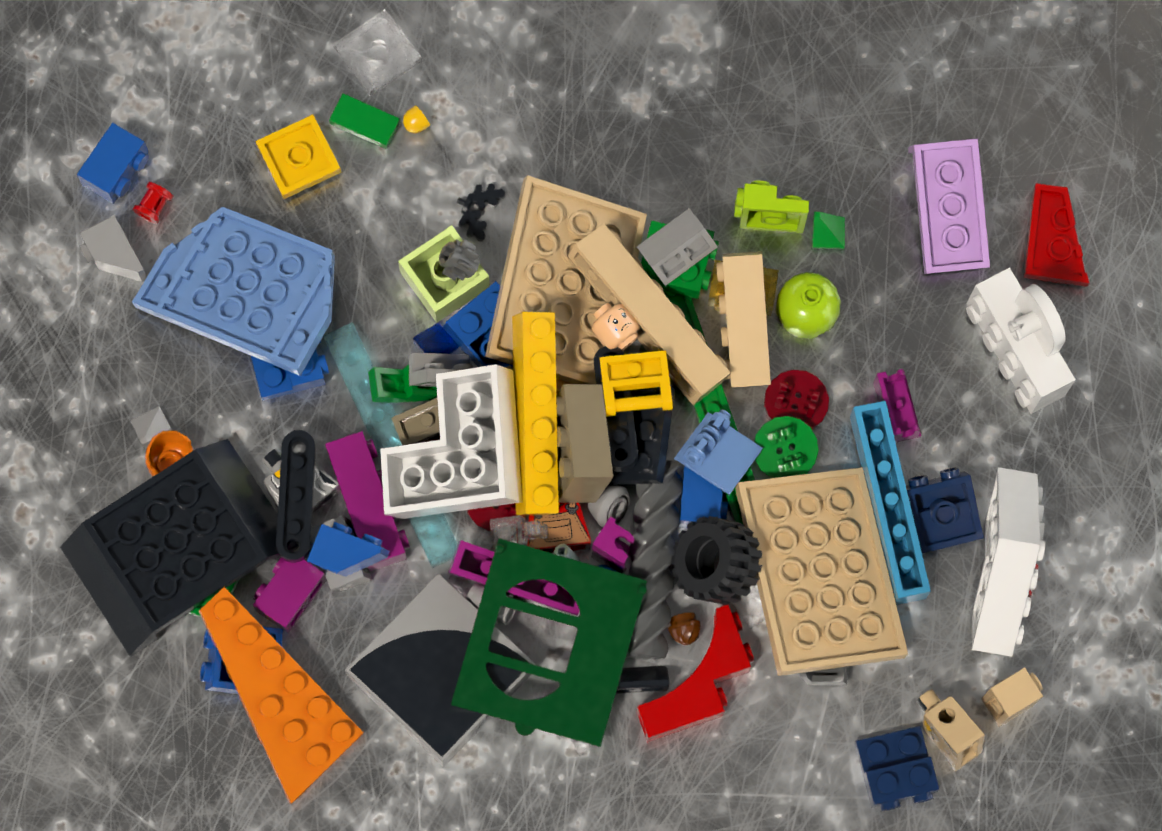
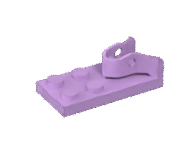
M978 139L918 144L908 147V154H913L924 274L989 268L990 260Z

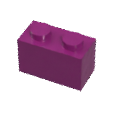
M280 558L273 568L272 572L275 575L268 585L263 583L255 592L253 607L260 615L289 633L327 579L325 573L306 560L290 563Z

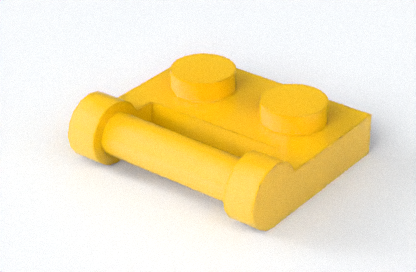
M666 350L600 357L606 417L616 416V412L662 408L663 411L673 410ZM660 387L661 394L614 398V392Z

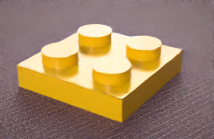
M313 114L255 141L283 199L342 173Z

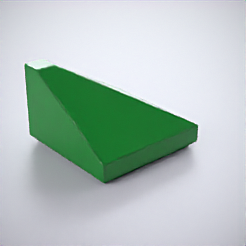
M814 212L812 218V249H845V217Z

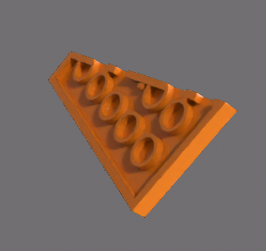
M223 587L199 610V613L226 666V671L234 683L259 741L267 753L276 777H278L284 789L285 796L289 804H292L364 732L238 600Z

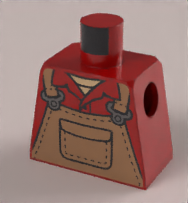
M558 503V514L529 515L528 547L553 554L555 548L560 544H566L572 551L591 549L590 535L580 503Z

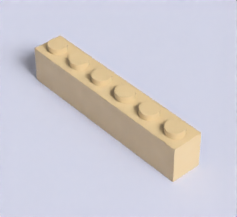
M603 223L574 245L568 258L606 303H609L612 307L621 303L626 307L640 325V329L637 332L640 335L638 341L648 352L666 350L669 377L693 406L723 383L730 374L724 359L720 355L713 353L706 344L702 333L691 327L686 321L683 311L669 301L664 295L661 285L647 275L643 270L640 260L625 249L619 235L615 231L609 230Z

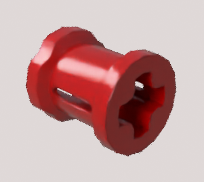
M148 182L146 185L148 190L139 205H135L132 210L141 218L153 224H158L160 221L159 214L166 202L172 200L173 195L160 185Z

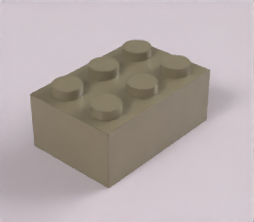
M563 384L556 396L558 503H596L613 479L603 387L599 384Z

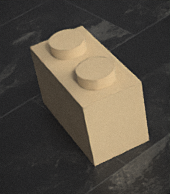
M1023 668L990 688L981 700L1000 727L1032 708L1043 697L1040 692L1043 690V687L1034 673L1029 674L1026 668Z

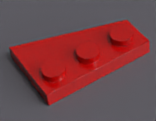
M1035 183L1033 187L1023 278L1088 287V274L1085 272L1082 260V248L1076 234V222L1067 187Z

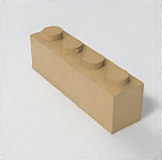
M762 251L723 254V262H717L718 282H724L725 295H719L720 315H727V327H721L722 347H729V359L724 360L727 369L730 371L726 379H731V388L771 385Z

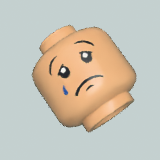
M606 303L593 314L597 320L593 323L591 330L604 347L606 346L609 349L618 347L624 351L640 337L637 333L640 325L621 303L613 307Z

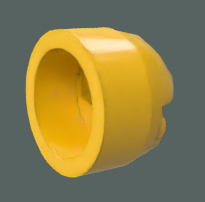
M416 105L410 108L404 115V127L411 133L422 132L430 126L429 121Z

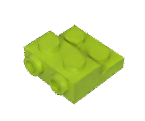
M752 181L751 184L745 183L744 188H737L734 217L740 218V229L792 233L804 232L809 212V201L802 200L801 197L787 195L782 197V199L777 198V186L770 185L766 181Z

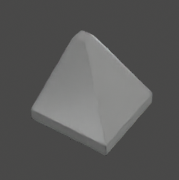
M160 406L130 420L145 450L152 437L162 431L172 430Z

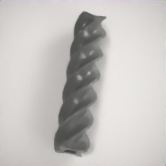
M666 460L663 484H636L639 499L633 511L635 533L633 534L634 543H630L632 565L627 575L646 580L647 592L643 595L626 658L656 662V659L666 658L668 653V643L662 632L671 621V610L665 599L672 592L675 582L668 566L671 564V558L675 556L676 552L673 549L675 540L671 534L680 523V512L674 503L683 491V480L677 472L682 464L678 461Z

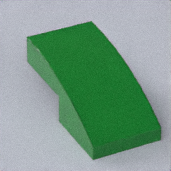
M409 364L403 369L373 367L368 372L372 402L403 403L427 401L437 398V387L409 386Z

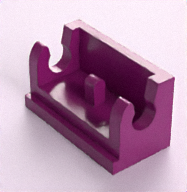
M899 369L893 375H887L886 371L877 373L873 382L878 402L886 401L895 442L921 437L904 369Z
M610 516L592 544L591 558L624 574L627 570L625 565L628 555H630V546L619 538L622 537L627 542L634 543V537L630 532L617 525L616 519Z

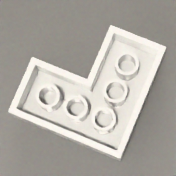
M496 364L436 374L440 440L380 449L384 515L405 519L523 502L513 370Z
M1000 467L997 469L985 520V560L972 610V650L1012 657L1015 644L1021 645L1024 625L1021 622L1023 617H1028L1031 597H1028L1030 589H1035L1038 578V569H1035L1036 562L1042 561L1045 551V541H1042L1044 534V523H1042L1044 505H1041L1043 488L1038 487V474Z

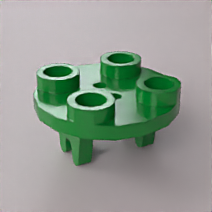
M790 416L775 417L763 424L755 435L754 442L763 448L755 461L760 470L770 478L807 474L816 463L819 452L817 437L811 427L801 419ZM790 444L795 445L793 450L789 449ZM777 448H782L781 454L776 452Z

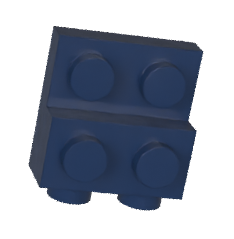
M958 467L940 471L941 477L928 480L927 475H921L908 479L909 485H906L922 554L984 538L971 475L965 471L960 472Z
M921 726L855 741L871 808L880 806L881 811H888L901 807L900 801L912 798L914 804L934 799L933 793H937L940 790L932 758L928 755Z

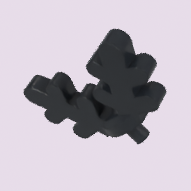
M477 184L474 193L469 194L466 200L458 198L456 203L463 206L460 213L462 217L458 225L464 228L468 224L469 228L466 231L468 238L474 235L478 241H484L486 235L483 230L486 229L487 223L476 220L481 217L479 210H484L485 202H488L491 207H496L497 200L505 197L503 189L494 190L495 185L489 184L487 190L482 192V185ZM475 203L479 210L471 211L470 207Z

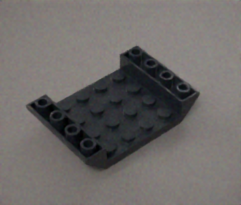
M228 439L195 449L82 522L60 547L130 657L158 640L159 638L156 633L215 596L223 587L227 588L265 562L269 561L273 565L281 558L276 548L278 514ZM296 541L288 545V550L290 551L299 548Z

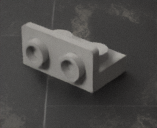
M411 353L409 354V386L437 387L436 374L473 368V365L470 364V356L463 354Z

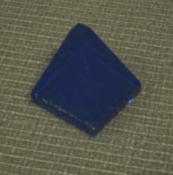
M439 322L413 338L414 345L421 353L452 354L459 348V345Z

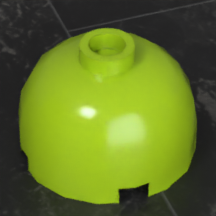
M804 272L794 275L783 284L777 295L776 314L787 332L798 338L812 339L833 328L840 314L841 300L837 288L830 279L819 273Z

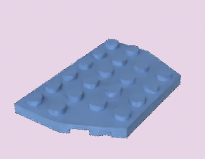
M221 207L211 214L207 221L191 229L192 233L176 245L171 243L163 249L132 301L135 308L301 376L332 321L335 255L331 249L225 207Z

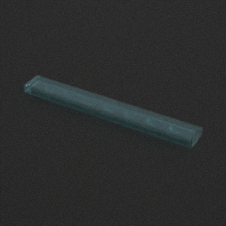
M352 322L323 335V338L381 459L380 449L402 446L391 419L396 416V413L391 403L372 402L368 372L374 366ZM443 513L408 518L431 568L453 559L457 542Z

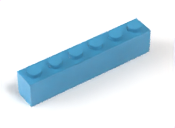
M886 401L853 407L850 421L896 605L925 600L931 590Z

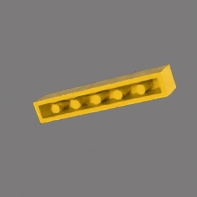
M521 312L512 316L513 373L523 501L516 503V515L558 514L555 312Z

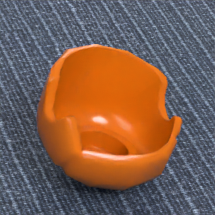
M176 430L162 431L152 437L145 453V463L151 476H155L194 451L191 440L188 436Z

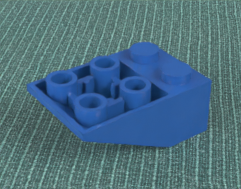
M497 281L448 319L443 326L466 355H469L470 359L478 367L496 364L502 367L513 366L485 357L500 285Z

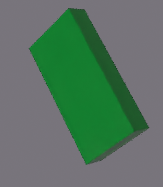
M342 93L329 119L330 125L384 149L388 148L401 123L400 118Z

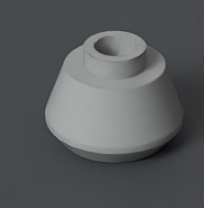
M608 484L596 503H588V510L600 526L604 527L610 516L616 519V524L624 517L630 504L627 489L623 486Z

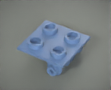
M720 410L719 412H714L713 415L709 412L706 414L674 459L730 495L763 448L730 427V414L725 410Z

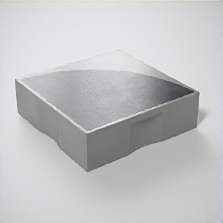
M438 573L345 669L348 678L381 709L389 712L405 727L409 735L440 765L445 767L477 733L479 727L489 715L451 705L478 610ZM496 626L494 627L488 648L489 652L536 665ZM489 662L485 665L492 682L509 696H512L532 675Z

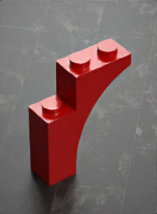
M729 605L716 608L711 644L705 657L692 675L673 691L637 706L636 712L647 742L723 717L725 712L723 707L728 706L722 687L716 688L715 684L749 673L751 669L750 663L754 662L749 643L743 644L739 635V631L743 630L737 611L731 613Z

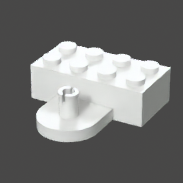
M1010 268L976 284L967 302V314L973 324H979L984 333L982 338L987 349L990 352L994 351L1000 360L998 366L1006 380L1011 379L1016 388L1015 396L1019 404L1023 408L1027 407L1030 414L1065 397L1076 379L1059 352L1065 343L1066 335L1061 318L1048 295L1036 284L1022 289Z

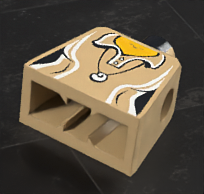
M931 689L918 698L916 702L925 712L923 728L955 772L982 753L984 733L952 696L941 701Z

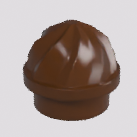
M694 612L682 613L671 617V626L668 627V631L677 643L688 646L699 638L701 622L696 619Z

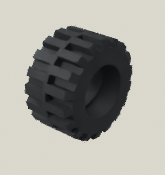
M711 516L709 518L700 517L697 519V522H690L687 525L688 530L681 531L678 535L680 541L679 543L675 542L673 547L676 552L675 556L671 558V563L675 564L672 573L673 577L678 578L677 586L679 589H683L684 594L688 597H693L697 600L730 605L731 602L737 603L741 601V595L747 596L751 592L750 586L756 585L758 581L756 578L757 572H761L762 565H759L762 551L757 550L760 543L757 538L752 537L754 532L750 528L744 527L741 523ZM719 550V563L714 571V559Z

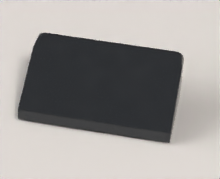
M667 667L623 668L616 694L667 691L670 685Z

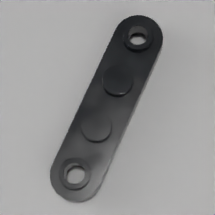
M605 346L596 352L594 356L596 384L602 385L600 357L625 355L620 348L609 349ZM630 390L614 392L615 399L631 397ZM633 411L616 412V416L606 417L612 470L626 472L631 470L638 461ZM619 453L627 455L625 460H618L615 457Z
M294 430L288 433L282 441L276 548L281 558L290 563L304 560L311 549L316 445L313 437L303 430ZM296 445H304L305 451L303 453L296 454L293 452ZM296 541L300 543V548L297 551L292 552L288 550V545L291 542Z

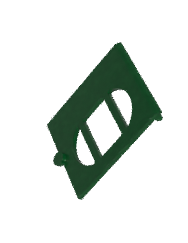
M499 538L495 546L451 705L515 723L516 731L523 736L530 735L535 729L601 747L643 595L647 592V581ZM527 580H548L563 587L573 597L580 615L576 617L507 597L506 592L515 585ZM504 606L576 627L577 632L566 671L562 673L489 652L488 648L500 607ZM488 662L556 681L560 686L552 693L538 699H517L505 694L496 687L489 677L485 665Z

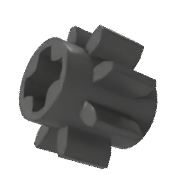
M457 239L454 242H448L442 248L439 255L440 265L445 267L442 274L454 281L457 278L464 280V278L473 276L480 264L479 255L474 252L477 246L465 239L462 242Z

